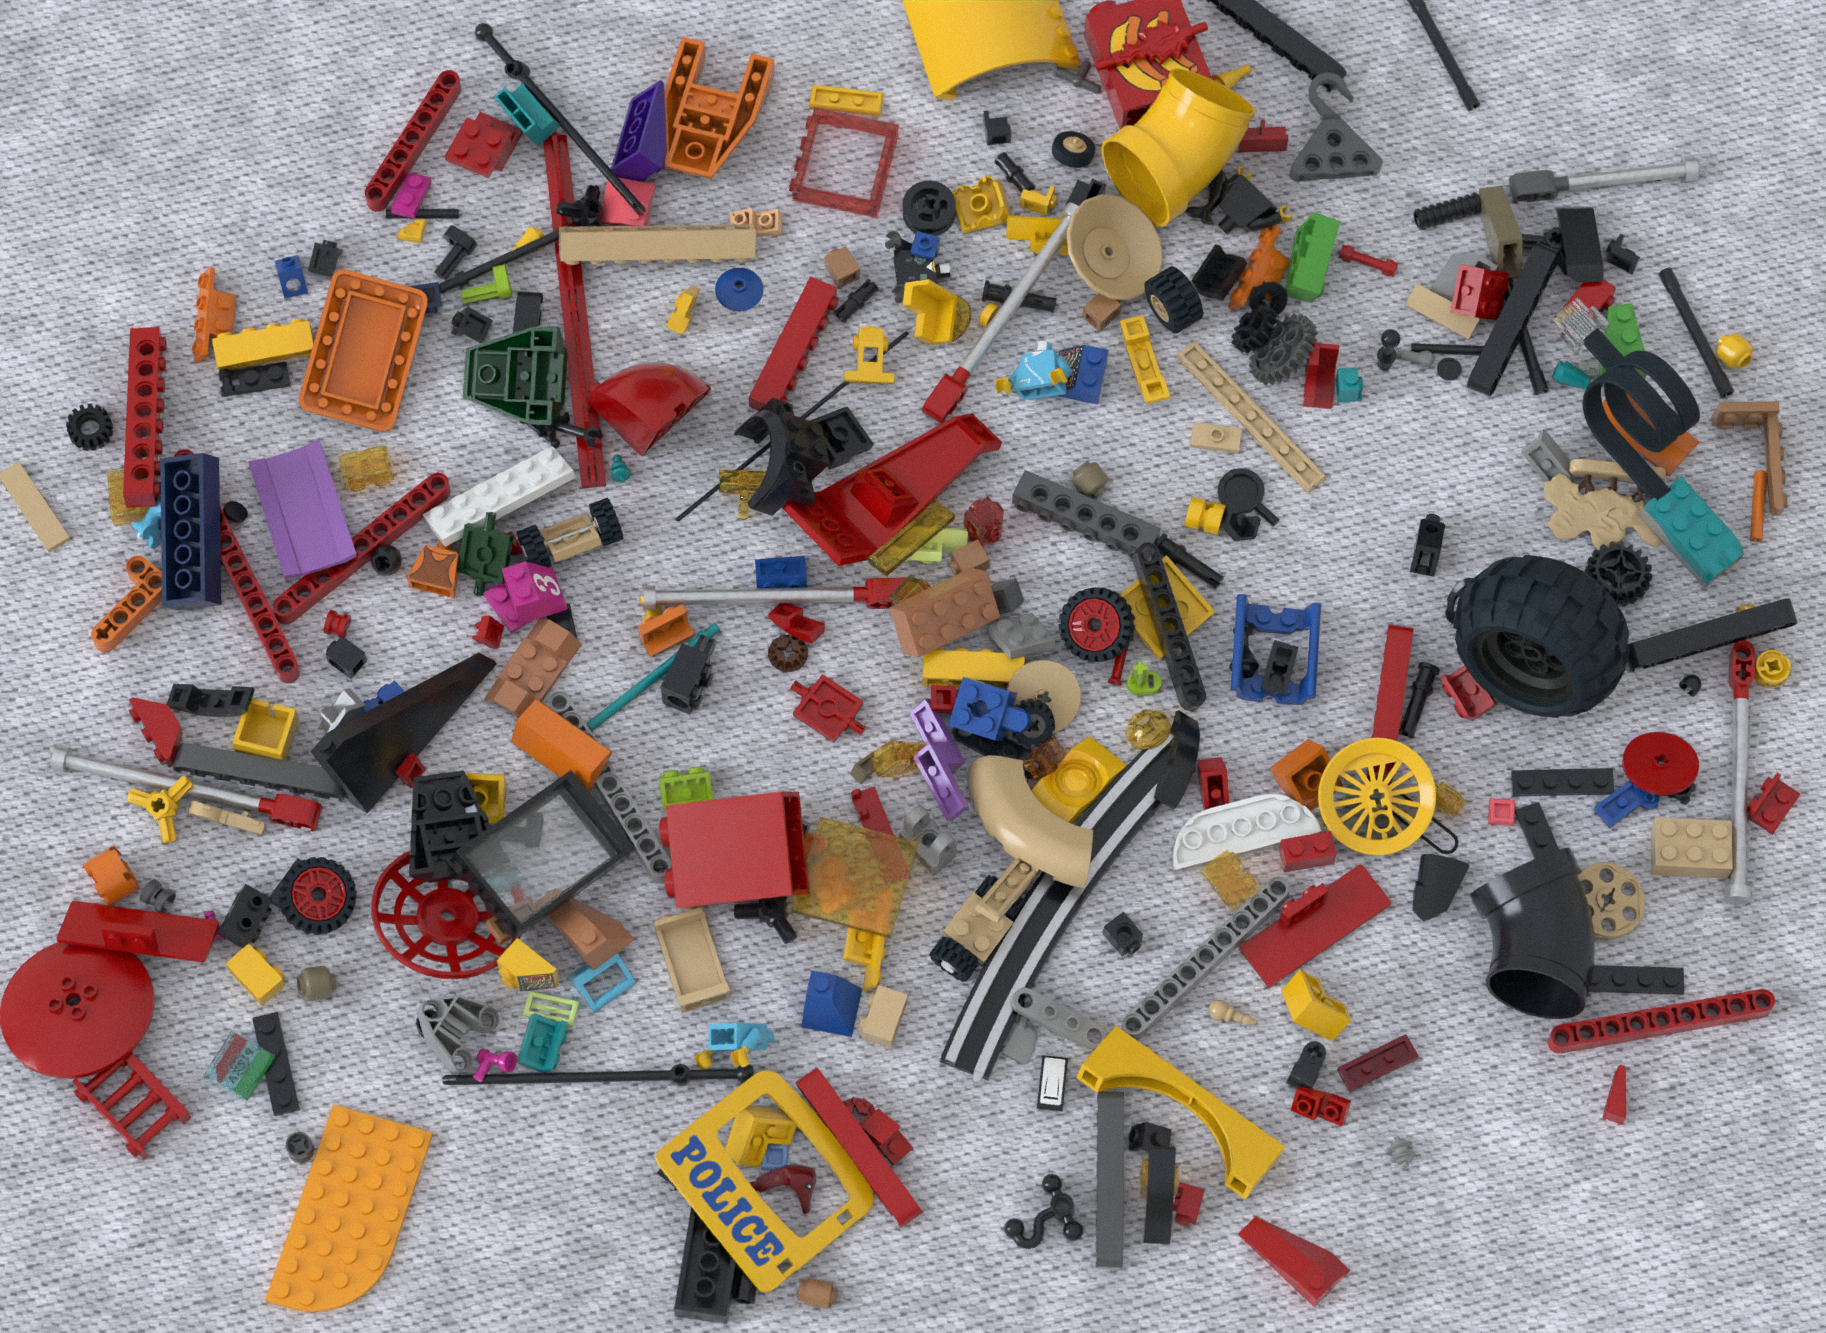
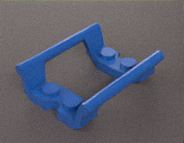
M1237 595L1231 690L1236 691L1237 698L1246 701L1262 702L1264 697L1272 696L1277 704L1304 705L1307 700L1316 698L1321 618L1320 603H1312L1304 610L1283 608L1281 613L1275 614L1270 611L1269 606L1249 604L1247 595ZM1245 622L1249 623L1256 631L1264 633L1291 634L1295 631L1310 629L1307 674L1300 684H1295L1289 680L1285 696L1261 690L1264 675L1244 678L1242 662Z

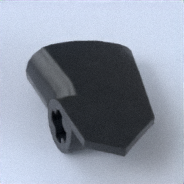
M1435 854L1421 855L1418 878L1415 882L1412 911L1423 922L1448 910L1469 868V864Z

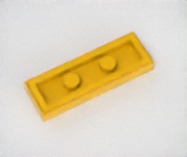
M812 84L809 108L880 116L883 93Z

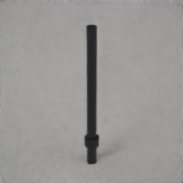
M559 229L469 271H461L454 274L455 277L439 284L441 293L457 286L461 288L469 284L470 280L492 271L495 266L510 263L558 241Z

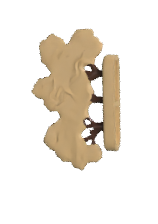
M1574 459L1569 461V472L1573 476L1585 478L1584 481L1576 484L1564 474L1559 473L1551 481L1544 482V498L1558 508V511L1552 514L1547 523L1557 538L1575 539L1579 534L1587 530L1591 533L1592 544L1600 550L1602 544L1609 548L1610 542H1620L1626 537V529L1633 527L1638 532L1640 538L1654 548H1658L1663 544L1661 539L1638 515L1645 506L1642 498L1644 492L1637 485V491L1632 496H1622L1617 492V481L1635 483L1617 462ZM1650 466L1665 482L1666 470L1661 467ZM1591 478L1611 480V486L1599 491L1595 490ZM1581 488H1585L1584 495L1580 494ZM1638 495L1639 501L1634 502L1635 496Z

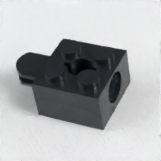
M701 634L694 648L683 643L681 644L661 684L663 704L689 715L693 708L696 710L699 708L703 698L700 694L704 687L708 688L713 679V674H711L713 665L710 664V657L716 646L715 639L710 638L707 642V636Z

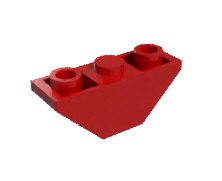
M135 697L129 699L132 707L128 710L135 723L142 721L144 729L141 732L147 743L153 741L156 746L153 752L160 763L165 761L168 768L174 765L183 735L179 722L167 704Z

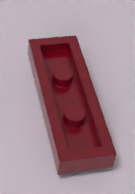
M1407 1034L1338 1067L1337 1071L1350 1093L1417 1060L1419 1056Z

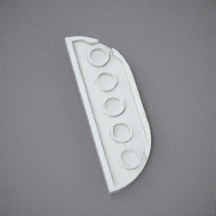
M1259 795L1206 809L1188 820L1180 830L1174 843L1172 854L1174 871L1277 845L1280 844L1281 839L1316 834L1322 831L1317 819L1306 806L1284 795Z

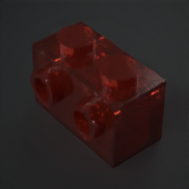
M988 496L982 501L978 499L964 513V529L968 530L969 539L972 542L978 539L982 547L987 543L990 545L996 543L1002 536L1004 511L997 501L993 502Z

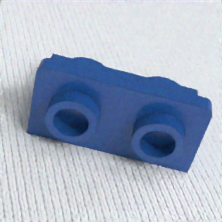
M805 556L755 559L757 588H807Z

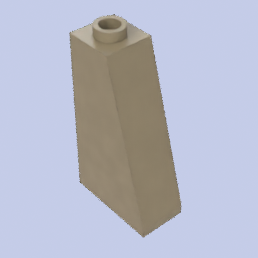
M1503 185L1480 188L1479 197L1482 207L1480 215L1492 262L1498 265L1497 271L1508 272V278L1519 277L1522 271L1523 237Z

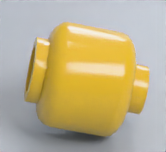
M1739 333L1725 334L1717 342L1716 355L1730 369H1742L1753 358L1752 345Z

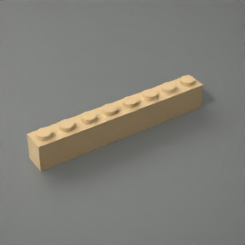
M753 224L559 227V257L561 261H565V264L569 265L579 264V261L603 264L604 261L614 260L616 264H626L628 260H638L639 263L644 264L652 263V260L675 263L677 259H686L690 263L701 262V259H711L712 262H724L725 259L747 262L749 258H755L756 229Z

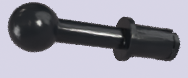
M1394 329L1385 330L1381 335L1383 347L1377 352V366L1382 371L1390 370L1392 363L1395 362L1397 357L1394 348L1399 345L1401 338L1400 334Z

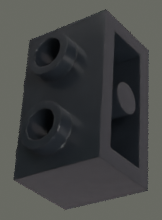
M245 884L237 893L217 934L242 948L250 942L255 943L261 933V929L258 928L261 921L265 922L272 911L269 905L273 898Z

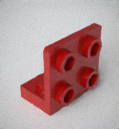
M1459 264L1450 312L1475 318L1497 320L1504 307L1503 301L1505 291L1509 285V273Z

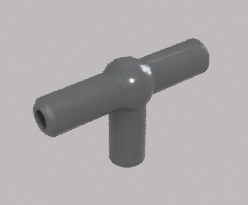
M1088 60L1082 62L1076 74L1060 67L1055 72V76L1071 82L1075 87H1082L1095 94H1098L1101 89V85L1085 79L1091 67V63Z

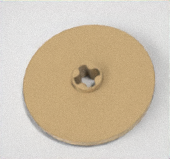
M1036 660L1023 665L1013 674L1007 686V690L1017 692L1014 706L1016 704L1020 705L1022 700L1027 702L1028 699L1033 698L1034 701H1037V695L1047 691L1046 695L1049 697V700H1043L1042 703H1046L1054 715L1055 731L1052 733H1056L1069 725L1080 707L1081 691L1076 677L1067 667L1056 661Z

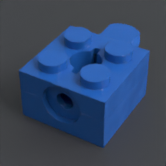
M963 677L948 726L995 741H1003L1006 730L1015 733L1025 732L1029 729L1032 719L1029 712L1014 706L1017 692L973 678Z

